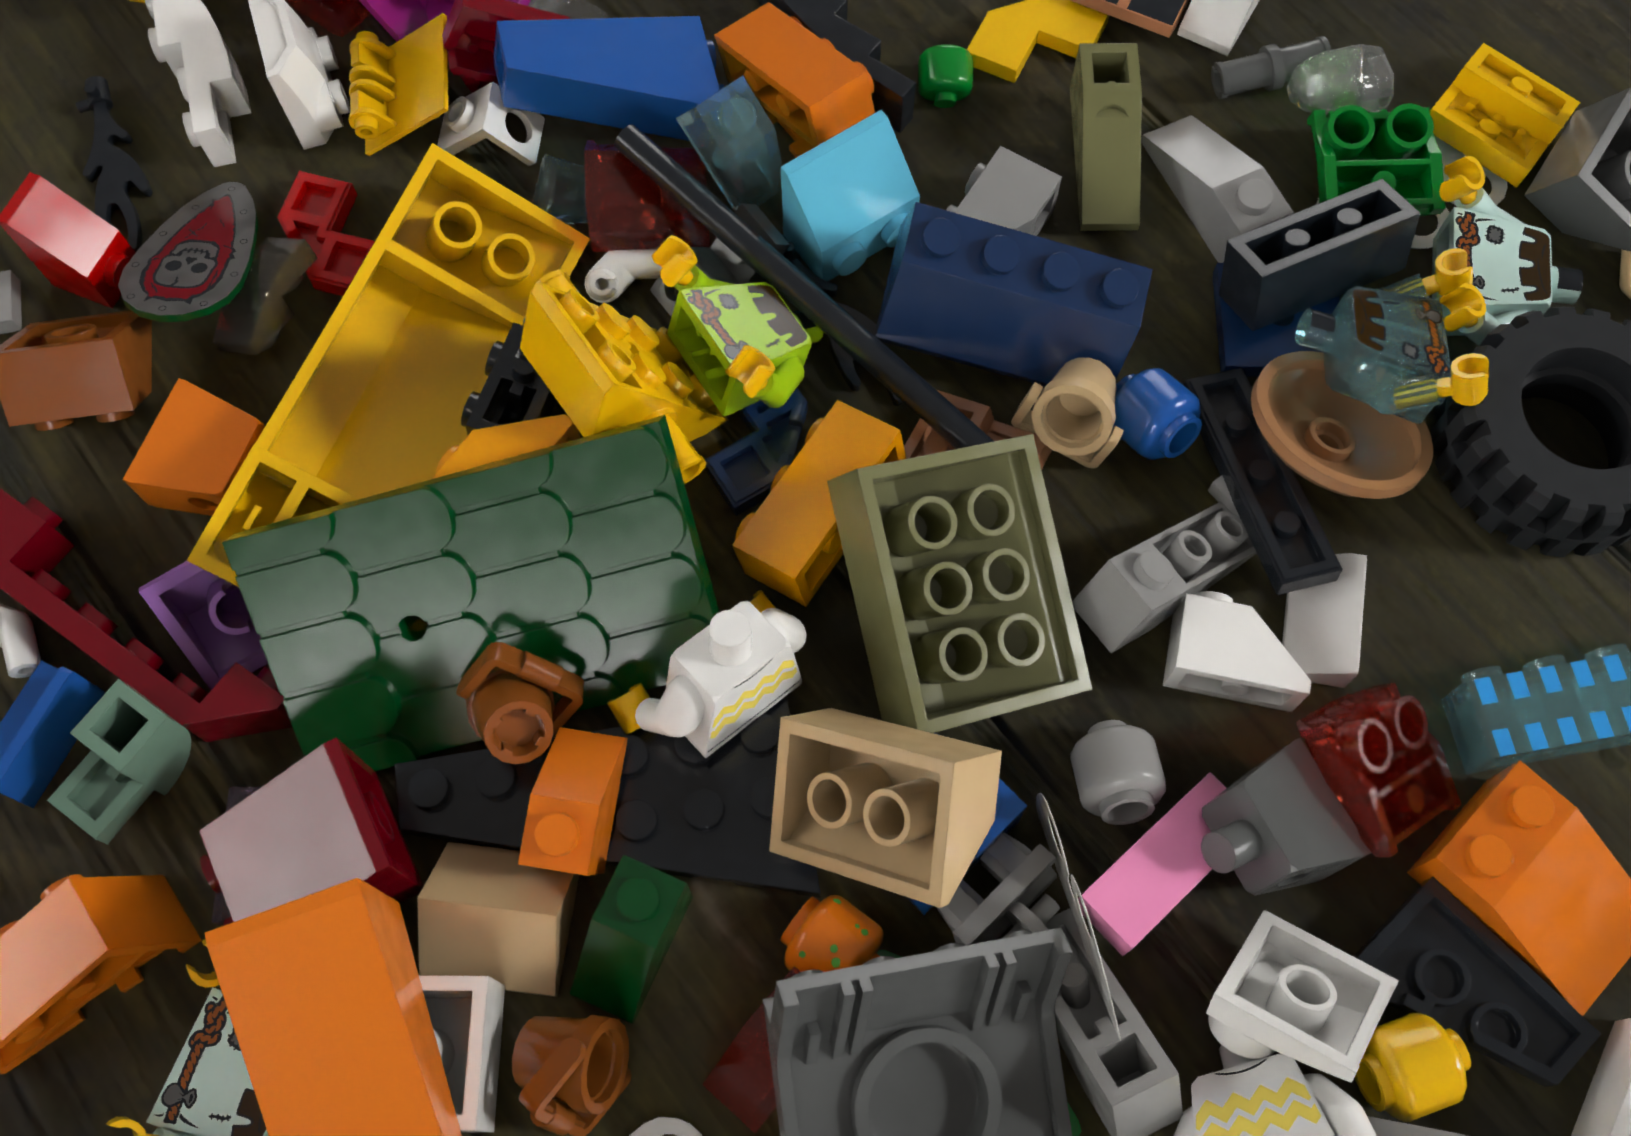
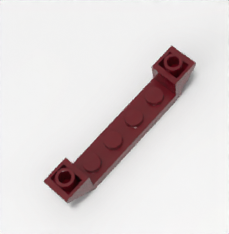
M0 489V589L205 742L292 728L283 704V695H280L272 672L268 668L264 667L255 676L235 662L209 693L181 672L170 682L157 672L165 660L144 644L132 637L123 647L110 637L118 625L87 602L78 611L67 605L64 601L72 591L49 574L75 546L55 530L63 519L33 496H30L24 504H21L4 490Z

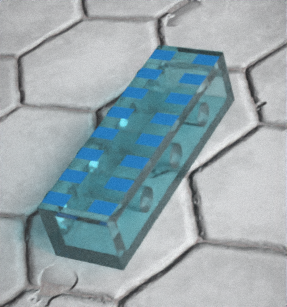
M1614 644L1593 650L1585 655L1586 660L1566 663L1564 655H1551L1528 662L1523 666L1524 671L1503 674L1501 666H1489L1462 675L1460 677L1462 684L1441 699L1465 773L1471 774L1505 768L1519 760L1527 764L1631 745V652H1629L1627 644Z

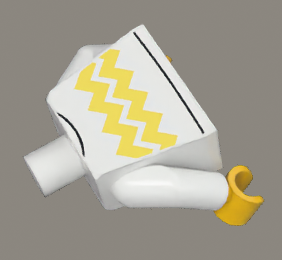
M759 590L753 594L754 598L750 602L741 601L730 610L717 613L711 619L710 625L675 650L670 657L666 690L661 699L650 698L642 683H639L629 688V692L614 700H610L607 704L625 734L642 728L645 731L680 738L685 736L706 759L802 684L794 653L798 652L806 642L807 634L804 625L795 616L777 609L763 591Z
M1223 1045L1220 1046L1219 1051L1224 1069L1198 1076L1192 1083V1106L1183 1111L1174 1136H1377L1359 1102L1322 1074L1310 1073L1303 1075L1295 1059L1281 1053L1265 1058L1252 1059L1239 1056L1226 1049Z

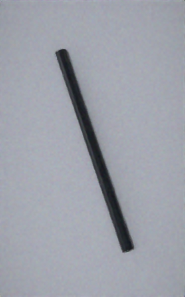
M631 124L618 134L615 140V148L765 281L772 285L783 297L955 449L994 442L991 437L639 128Z

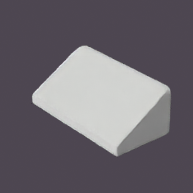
M1354 553L1335 554L1343 569L1337 581L1289 592L1286 596L1282 645L1312 683L1345 688L1359 672L1367 555Z

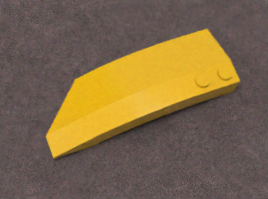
M432 143L344 296L256 443L249 451L186 561L239 587L235 578L237 577L236 572L232 570L222 544L230 536L431 480L436 474L437 465L445 452L455 445H460L467 437L466 427L461 425L463 409L470 394L473 391L481 393L488 376L485 375V366L492 346L496 341L505 342L513 323L523 325L530 291L539 279L555 270H562L570 277L590 238Z

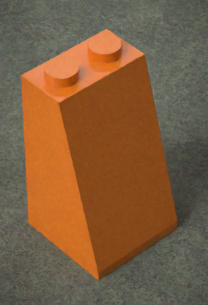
M355 878L204 933L207 948L269 1136H462L398 901L363 880Z

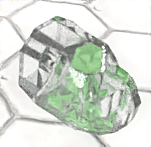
M1357 44L1324 51L1303 61L1294 69L1287 85L1290 102L1305 112L1325 110L1327 115L1329 111H1335L1345 105H1357L1368 112H1380L1381 109L1388 108L1394 96V73L1382 47Z

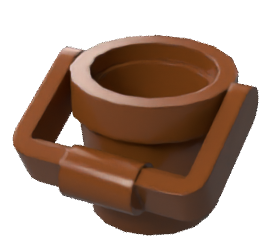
M494 642L485 648L464 674L457 687L456 695L465 699L468 721L476 735L484 741L490 753L502 762L516 765L528 763L545 752L550 746L553 735L558 732L559 727H562L582 705L585 684L580 676L563 669L562 666L506 643ZM552 691L563 695L555 706Z
M590 1015L587 1018L534 1016L525 1023L514 1045L512 1073L515 1082L522 1088L519 1101L530 1112L533 1124L557 1135L586 1136L592 1131L631 1081V1070L628 1067L629 1039L626 1027L619 1019L598 1015Z

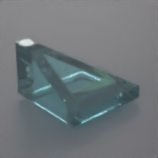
M545 154L542 158L532 204L564 223H594L597 219L599 170Z

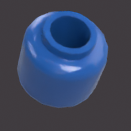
M1160 368L1145 369L1138 374L1125 376L1116 384V420L1113 427L1117 426L1124 430L1121 439L1139 455L1149 460L1164 457L1174 458L1185 452L1196 440L1202 426L1201 419H1199L1201 414L1200 401L1194 393L1169 373Z

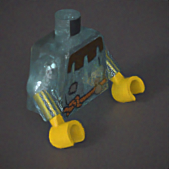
M1454 248L1443 251L1435 260V274L1423 279L1419 273L1386 287L1371 289L1355 286L1346 291L1332 314L1308 308L1302 314L1295 333L1296 344L1323 351L1326 384L1336 392L1368 404L1379 413L1393 414L1408 421L1421 424L1434 406L1443 404L1444 397L1452 396V399L1458 404L1474 406L1483 401L1488 394V358L1482 354L1470 353L1459 356L1452 361V364L1450 363L1442 304H1440L1439 300L1429 298L1430 295L1437 292L1443 296L1464 283L1473 284V267H1467V252L1464 249Z

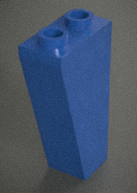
M700 16L510 20L496 22L493 62L503 107L622 129L633 124L644 133L703 144L715 143L720 121L728 116L729 98L727 88L724 84H718L715 73V46L712 40H706Z

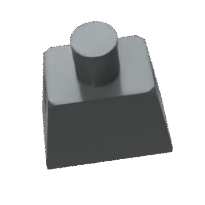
M1301 738L1292 741L1253 767L1202 807V818L1211 831L1203 837L1201 843V851L1206 863L1218 873L1225 874L1234 870L1245 890L1254 896L1321 881L1372 853Z

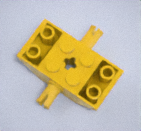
M555 270L544 275L530 291L520 349L581 435L586 437L665 415L684 484L693 480L703 471L706 461L698 454L690 442L711 432L728 421L726 416H722L695 374L682 359V355L667 335L668 329L665 327H661L659 330L652 328L636 315H633L631 318L622 316L607 303H602L600 306L590 303L579 293L570 281L569 275L562 270Z

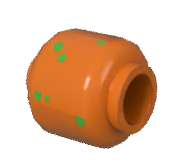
M830 895L820 902L812 896L792 919L781 936L780 941L787 946L784 955L785 966L796 975L806 970L814 969L827 972L863 965L871 959L880 957L877 952L883 942L884 934L883 929L875 921L845 898L839 895Z

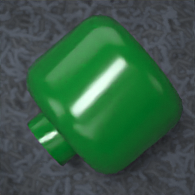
M941 44L929 47L920 54L918 60V92L924 99L934 101L936 107L950 108L956 105V101L964 100L971 94L973 88V57L967 49L953 44Z

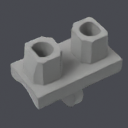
M1004 832L980 858L981 866L1000 884L984 900L962 879L950 903L942 908L937 907L938 912L953 931L955 942L965 946L997 940L1011 925H1013V928L1006 935L1021 930H1028L1033 933L1049 930L1045 924L1060 909L1056 901L1045 894L1030 910L1028 907L1057 878L1056 872L1051 867L1056 861V857L1041 844L1031 851L1027 846Z

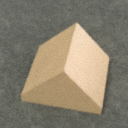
M448 842L417 898L419 975L489 976L504 984L505 991L558 997L579 875L518 865L520 851Z

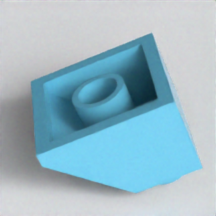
M882 110L781 166L784 236L789 242L794 244L795 250L816 276L826 281L831 280L837 275H849L856 271L865 262L866 258L887 246L895 247L900 225L915 202L920 200V194L891 123Z

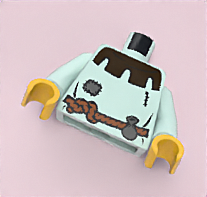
M1464 156L1445 165L1444 174L1450 179L1441 183L1439 195L1446 202L1455 201L1456 207H1453L1433 238L1432 275L1435 274V260L1438 255L1449 249L1460 248L1467 252V267H1473V284L1464 283L1443 296L1439 295L1438 292L1432 294V304H1437L1432 306V309L1442 315V322L1436 323L1439 335H1465L1479 346L1490 332L1500 324H1510L1515 316L1529 311H1541L1544 314L1550 307L1551 302L1575 304L1582 291L1583 272L1581 269L1552 266L1551 235L1545 229L1524 224L1495 205L1483 189L1485 174L1482 165L1475 157Z
M205 939V940L202 941V943H203L204 946L207 947V943H206V939ZM186 964L187 972L194 983L205 988L212 987L146 1121L160 1128H157L153 1134L146 1133L145 1129L138 1122L128 1117H115L109 1120L106 1125L117 1128L128 1127L132 1130L134 1136H269L221 989L214 988L219 985L216 972L203 974Z

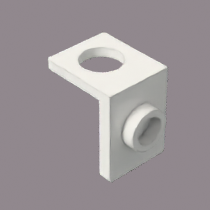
M491 82L466 97L461 96L448 106L449 111L444 113L437 144L440 148L455 155L487 138L526 165L531 166L536 163L545 118L539 113L503 107L499 85ZM507 113H513L523 121L527 131L525 143L516 141L509 134L505 123Z

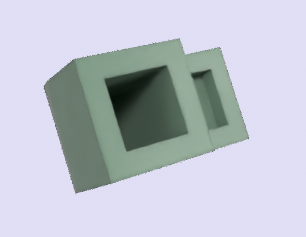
M117 679L70 732L91 751L47 801L95 840L108 845L154 790L166 795L173 787L190 755V733L184 726L136 689Z

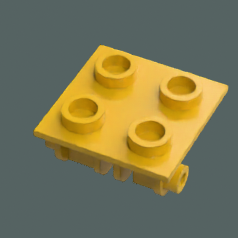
M444 13L389 47L380 42L378 36L370 31L357 33L355 39L351 41L350 54L351 66L353 68L349 72L351 83L349 86V124L355 129V134L358 137L365 139L366 155L371 156L449 111L448 53L443 45L442 37L447 22V15Z

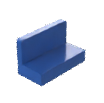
M41 660L0 722V793L34 808L77 741V738L70 734V732L106 692L72 670L65 667L57 668Z

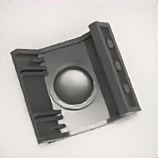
M1062 928L1035 933L1021 930L1010 933L998 940L966 946L961 943H951L941 946L933 952L902 958L881 956L859 966L827 972L814 969L806 970L789 979L776 981L774 997L763 999L780 1136H1072L1055 1022L1056 999L1073 953Z

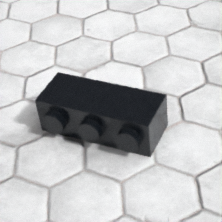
M1380 179L1229 239L1226 244L1219 296L1252 331H1255L1405 269L1420 212L1388 183Z

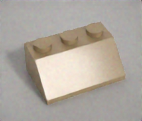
M834 708L781 717L769 851L938 908L947 906L995 821L1002 751Z

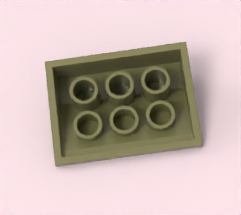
M1033 434L858 468L827 481L882 721L936 733L1092 690Z

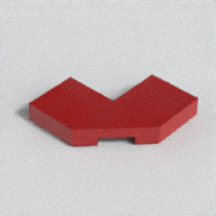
M299 171L277 218L315 290L344 296L375 241L341 233L358 195L352 183Z

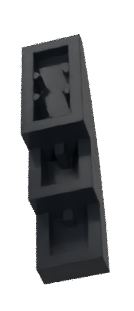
M757 0L761 6L770 2L788 16H795L806 29L821 39H828L837 51L853 62L858 61L863 64L870 73L874 83V92L871 95L875 113L882 110L888 117L893 129L899 133L904 130L913 119L916 82L880 62L881 40L847 21L848 0Z

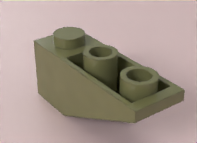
M1080 43L1070 84L1080 231L1138 230L1140 226L1142 86L1138 44Z

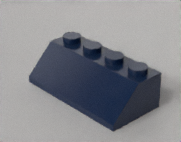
M915 202L900 225L875 337L884 343L1027 382H1036L1042 386H1046L1051 382L1062 366L1075 358L1089 357L1101 361L1110 368L1117 379L1141 327L1153 269Z

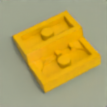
M1483 43L1465 64L1450 87L1431 108L1430 115L1434 123V136L1464 155L1475 157L1483 167L1517 188L1548 145L1563 128L1580 102Z

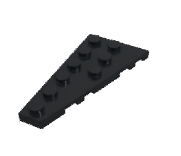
M780 700L706 759L685 736L680 738L645 731L642 728L629 734H625L621 727L590 731L628 738L606 865L617 867L624 854L670 875L692 878V876L734 882L735 885L759 889L767 887L821 898L815 866L769 851L781 717L790 716L788 700ZM555 737L552 738L550 746L541 756L528 763L516 765L505 763L494 757L488 749L395 764L400 829L408 835L480 846L487 844L521 849L531 791Z

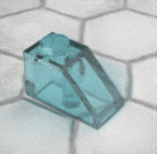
M743 75L721 87L676 118L734 212H736L741 203L759 206L782 190L781 166L783 165L775 127Z

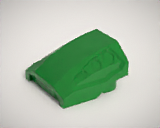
M1407 103L1397 106L1391 112H1388L1387 109H1381L1380 112H1368L1357 105H1345L1335 111H1329L1327 115L1325 110L1312 111L1307 119V125L1312 128L1315 143L1319 204L1383 179L1418 210L1420 216L1441 214L1446 209L1445 201L1439 195L1440 185L1444 182L1442 152L1433 133L1434 123L1429 107Z

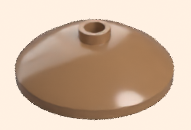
M1298 351L1287 353L1273 359L1263 368L1254 383L1251 394V405L1256 423L1273 452L1288 467L1306 480L1344 496L1382 499L1396 497L1410 491L1429 470L1433 459V443L1424 419L1412 402L1408 405L1407 417L1397 414V408L1383 407H1398L1394 398V390L1397 388L1376 372L1356 362L1341 361V364L1355 370L1354 384L1341 381V383L1353 389L1350 395L1332 387L1327 382L1325 353Z

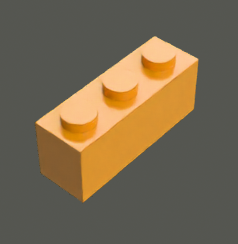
M837 400L825 418H819L812 424L807 433L805 445L790 465L783 466L777 472L771 484L770 493L755 513L748 514L740 523L732 547L744 573L806 607L843 555L827 481L858 468L906 459L901 430Z

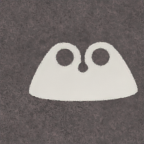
M1039 793L1036 796V808L1051 854L1056 857L1054 863L1111 1021L1121 1041L1113 1002L1091 921L1079 887L1072 874L1070 876L1071 889L1068 879V865L1059 833L1044 795ZM1049 816H1050V818H1051V821H1052V823H1053V826H1054V829H1055V832H1056V835H1057V838H1058V842H1059V845H1060V849H1061L1062 856H1061V854H1060V852H1059V849H1058V847H1057V844H1056V841H1055V838H1054V834H1053L1052 827H1051V824H1050ZM1078 896H1079V898H1080V900H1081V903H1082V906H1083V909H1084V912H1085V915H1086V918H1087V921H1088V925H1089V928H1090L1091 936H1090V934H1089V932H1088L1087 926H1086V924H1085V921H1084V918H1083V915H1082V911H1081V908H1080Z

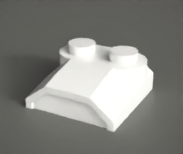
M248 0L266 76L303 149L306 150L326 144L334 129L344 127L342 115L350 113L348 99L340 79L332 80L330 71L339 69L328 36L317 37L314 28H307L285 0Z
M1264 910L1215 991L1206 1014L1209 1015V1027L1217 1041L1226 1049L1239 1056L1260 1059L1268 1057L1276 1051L1352 1083L1366 1048L1399 980Z

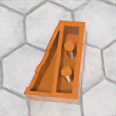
M770 2L714 34L728 82L768 127L778 122L793 138L795 142L789 145V151L795 158L875 113L871 95L874 92V83L865 66L858 61L853 62L837 51L828 39L819 38L806 29L798 18L788 16Z
M80 874L70 875L48 886L40 896L42 901L25 916L0 928V1075L8 1073L86 1020L80 1008L114 984L118 986L120 992L126 993L142 982L144 978L138 968L163 951L177 949L178 952L185 953L202 941L164 875L83 877Z

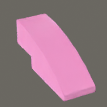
M1211 772L1082 894L1091 924L1122 956L1131 951L1212 870L1206 863L1201 851L1203 837L1211 832L1202 818V807L1223 792L1226 787ZM1078 898L1082 915L1086 918L1081 900Z

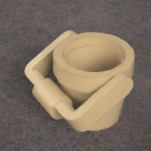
M1089 357L1075 358L1066 362L1052 381L1044 388L1034 382L1021 401L1011 423L1016 428L1036 433L1040 441L1053 451L1085 467L1097 468L1116 447L1124 432L1123 429L1117 426L1113 427L1116 420V378L1110 368L1101 361Z

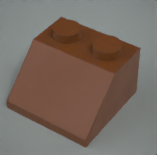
M131 310L30 323L0 345V401L9 427L34 423L36 430L47 431L67 426L74 422V418L94 415L97 422H114L134 415L135 408L152 392V320L139 317Z

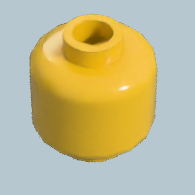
M1411 1013L1376 1027L1359 1064L1360 1067L1355 1075V1080L1362 1095L1374 1110L1378 1112L1386 1111L1390 1116L1402 1122H1411L1463 1100L1467 1088L1466 1071L1471 1067V1059L1465 1043L1454 1030L1450 1028L1444 1029L1436 1020L1427 1015Z

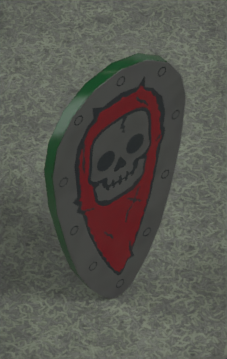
M227 182L202 193L181 207L137 250L122 271L118 287L127 308L142 318L158 322H183L210 315L234 299L243 288L251 268L257 241L258 217L253 198L245 185L238 182Z

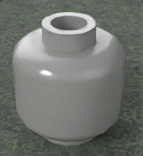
M1120 720L1099 722L1088 730V734L1077 741L1070 753L1082 807L1094 816L1101 817L1108 824L1126 825L1147 818L1155 810L1154 805L1160 801L1166 792L1165 776L1155 740L1152 735L1142 728L1126 725V723Z

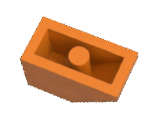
M559 727L531 791L518 865L584 876L603 874L605 872L628 738Z

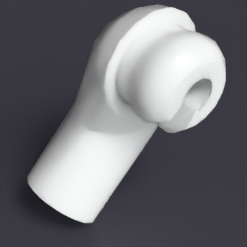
M657 249L608 251L589 270L585 277L584 285L587 294L596 302L608 303L618 298L636 279H658L662 267L654 263L651 257Z
M0 603V647L3 650L8 676L12 678L30 677L41 661L33 622L25 612Z

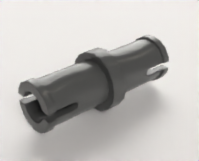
M1319 36L1313 40L1281 48L1276 44L1262 46L1257 54L1225 62H1215L1211 69L1214 92L1218 99H1225L1227 96L1263 87L1267 91L1281 89L1287 81L1319 73H1328L1333 63L1331 45L1325 36Z

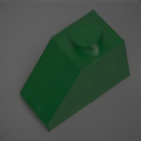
M623 854L591 919L570 994L634 1024L692 901L693 895L687 883Z

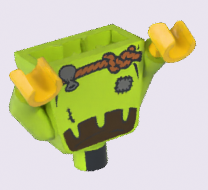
M669 236L651 257L654 263L662 267L660 269V277L663 283L668 287H675L679 291L667 332L673 344L722 416L733 414L758 401L771 408L783 406L804 378L803 366L811 344L822 339L823 331L799 310L791 311L776 289L766 282L733 284L710 279L696 266L698 260L690 246L677 236Z

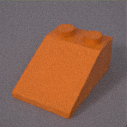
M1521 760L1487 779L1407 872L1419 884L1434 877L1582 1016H1584L1631 957V878L1579 809Z

